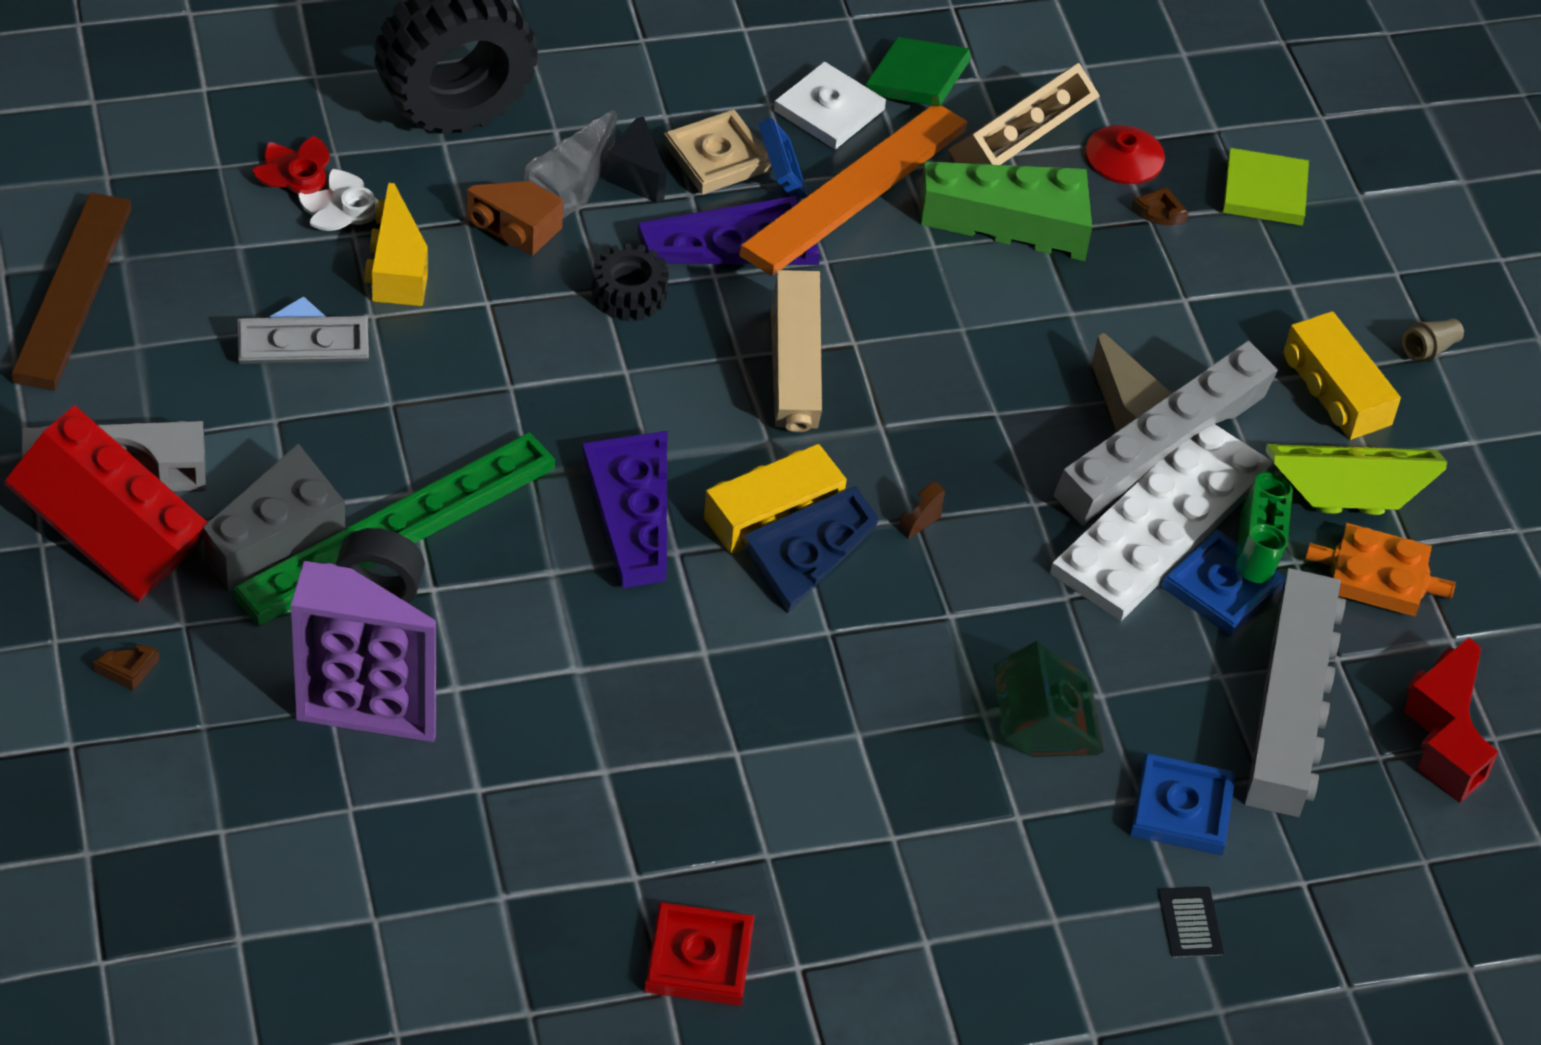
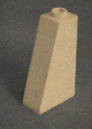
M777 270L770 308L775 427L786 428L792 432H805L811 428L818 429L822 412L820 271Z

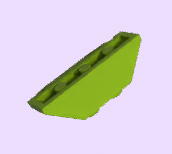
M1266 444L1267 455L1313 507H1316V510L1330 514L1341 513L1342 508H1358L1360 512L1370 515L1384 514L1385 509L1399 510L1443 473L1447 466V460L1437 449Z

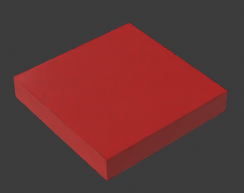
M659 902L645 983V993L742 1006L755 915Z

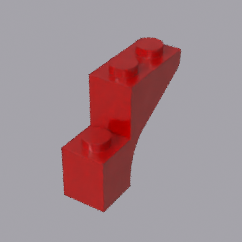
M1469 637L1457 648L1454 649L1450 646L1445 649L1430 671L1426 673L1424 670H1421L1412 678L1406 688L1409 697L1403 711L1430 732L1420 746L1424 753L1417 770L1459 803L1488 779L1499 752L1482 738L1470 718L1469 708L1481 649Z

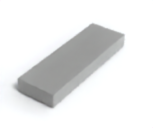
M368 316L238 319L239 364L369 361Z

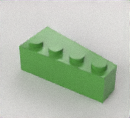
M925 162L920 190L921 225L968 236H974L976 232L986 233L995 238V242L1010 245L1013 239L1035 244V251L1051 254L1053 248L1071 252V259L1086 260L1092 231L1087 169Z

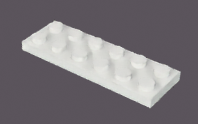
M1214 424L1197 433L1161 459L1053 562L1050 574L1119 621H1122L1163 581L1170 571L1183 561L1247 498L1255 477L1261 472H1272L1274 463Z

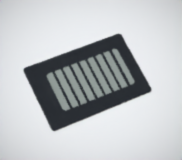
M1210 887L1161 888L1159 891L1173 957L1223 955L1224 950Z

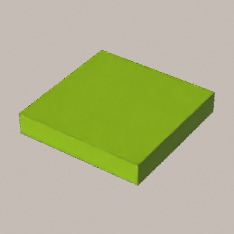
M1230 148L1223 213L1302 226L1306 210L1309 160Z

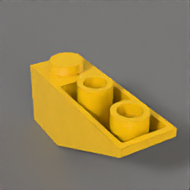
M388 183L386 198L378 199L376 224L381 225L380 229H372L370 252L375 254V258L367 259L365 284H372V302L423 306L428 278V246L395 183Z

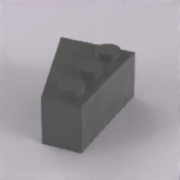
M298 443L203 527L206 562L225 588L230 591L240 583L345 529V501Z

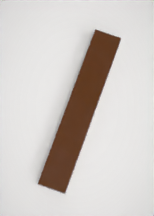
M90 192L12 371L13 383L56 390L131 213V200Z

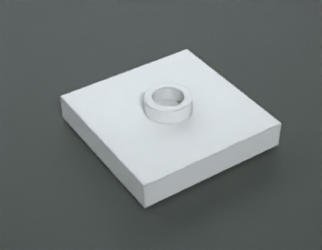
M823 62L776 99L774 111L836 150L885 110L886 99L830 64Z

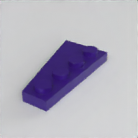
M796 196L640 222L638 223L637 235L641 245L646 246L645 253L648 254L651 249L658 252L657 259L663 257L666 264H751L739 256L741 245L797 205L798 201ZM813 245L788 265H819L820 252L817 245Z
M668 431L583 443L582 456L622 589L666 582Z

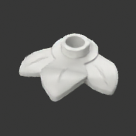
M331 170L328 190H321L312 194L299 193L298 195L303 209L313 216L310 220V226L320 230H338L349 224L362 225L376 218L378 200L374 197V194L365 188L362 179L342 170Z

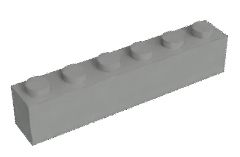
M1288 568L1278 604L1245 800L1246 806L1300 817L1305 800L1314 801L1319 774L1311 773L1312 765H1319L1325 738L1317 737L1318 728L1325 729L1330 709V703L1322 701L1323 693L1330 694L1335 676V667L1328 666L1329 658H1336L1341 633L1333 632L1334 624H1341L1346 599L1338 598L1340 579Z

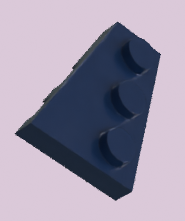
M853 486L745 534L742 545L787 613H789L876 529L879 519L857 486Z

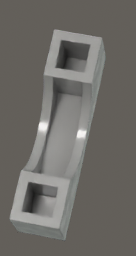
M203 421L98 425L173 492L206 490ZM49 426L22 428V458Z

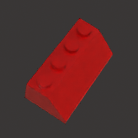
M76 405L42 432L4 483L137 603L199 549L204 537L203 527L208 523Z

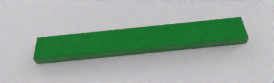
M528 432L233 587L234 598L259 627L291 610V603L304 561L336 565L342 542L352 532L364 528H382L397 532L415 544L554 470L555 458ZM361 562L359 564L363 568L368 569L377 563Z

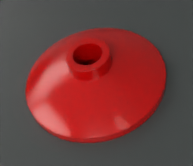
M1113 125L1096 131L1089 138L1085 150L1088 164L1098 175L1120 184H1140L1155 178L1161 172L1165 160L1163 147L1155 137L1142 129L1126 125Z

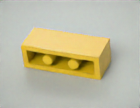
M1331 311L1291 325L1283 351L1285 359L1289 366L1295 368L1307 384L1310 393L1319 399L1329 412L1332 422L1342 429L1348 439L1352 440L1392 426L1401 397L1337 315Z
M817 444L805 450L794 451L787 457L766 466H758L749 473L730 481L719 482L711 489L706 490L704 520L731 555L745 549L742 545L745 534L844 491L847 479L820 444Z

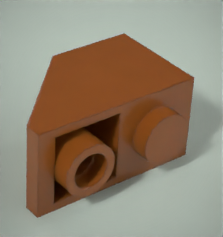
M531 181L472 185L467 189V220L473 222L477 227L485 229L505 240L512 247H517L533 256L562 229L563 199Z

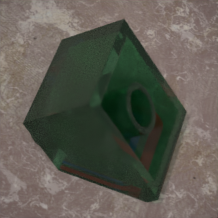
M1037 640L993 665L996 680L994 692L999 701L1002 718L1000 729L1003 737L1010 745L1018 747L1032 757L1097 756L1104 752L1092 681L1089 676Z

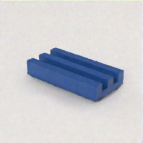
M771 117L758 123L776 181L783 185V189L787 193L790 192L791 197L796 196L797 201L807 196V189L789 136Z

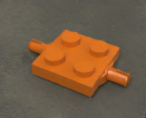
M1350 523L1346 524L1342 541L1336 546V549L1310 542L1305 558L1306 561L1309 560L1331 566L1332 578L1341 580L1339 596L1414 617L1417 614L1420 600L1425 596V593L1451 600L1456 584L1455 581L1452 582L1430 576L1431 571L1428 562L1432 548L1431 545Z

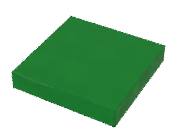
M898 37L866 83L867 88L884 98L940 107L971 60L970 49Z

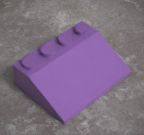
M304 561L291 603L296 719L298 721L434 742L436 737V620L351 568L339 567L331 563L320 564Z

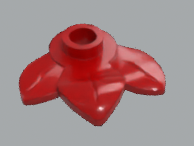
M316 136L306 140L299 148V151L269 142L265 152L266 164L253 168L252 173L264 185L287 187L298 194H312L322 189L325 185L326 174L324 168L330 161L329 151L326 145Z

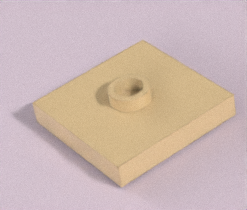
M734 109L664 133L663 144L701 195L773 170L767 151Z

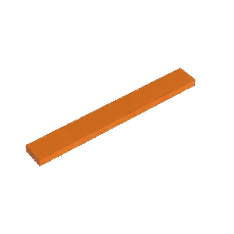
M942 105L940 107L930 106L743 243L739 256L770 276L775 275L777 270L783 269L965 133L968 121Z

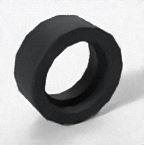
M364 528L352 532L343 540L336 565L355 570L409 604L416 598L425 561L420 549L401 534L382 528ZM374 562L382 564L396 571L399 576L375 574L363 568L359 563Z

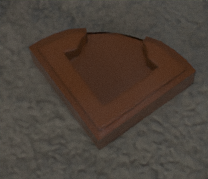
M1167 187L1133 199L1131 207L1133 212L1141 218L1161 225L1186 223L1189 214Z
M935 481L918 493L922 500L910 515L906 511L904 512L898 530L909 539L940 519L945 489Z
M136 645V649H126L117 652L113 650L107 651L93 662L94 672L134 691L160 660L159 650L150 646Z

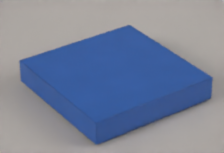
M1215 530L1164 577L1161 587L1232 637L1282 590L1285 576L1275 571L1273 578L1267 583H1255L1243 578L1235 568L1237 543L1220 531Z
M1145 753L1130 836L1223 855L1236 772Z

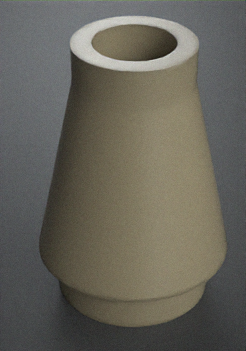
M1455 318L1442 321L1415 322L1403 334V349L1412 360L1429 362L1454 343L1461 341L1464 336V329L1460 321Z

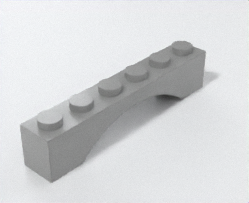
M1247 341L1063 470L1053 496L1081 526L1085 525L1112 506L1138 479L1182 443L1218 422L1236 418L1263 399L1278 370L1250 341Z

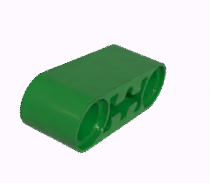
M1261 472L1255 477L1241 510L1235 568L1243 578L1255 583H1267L1273 578L1288 543L1293 488L1286 478L1273 472Z

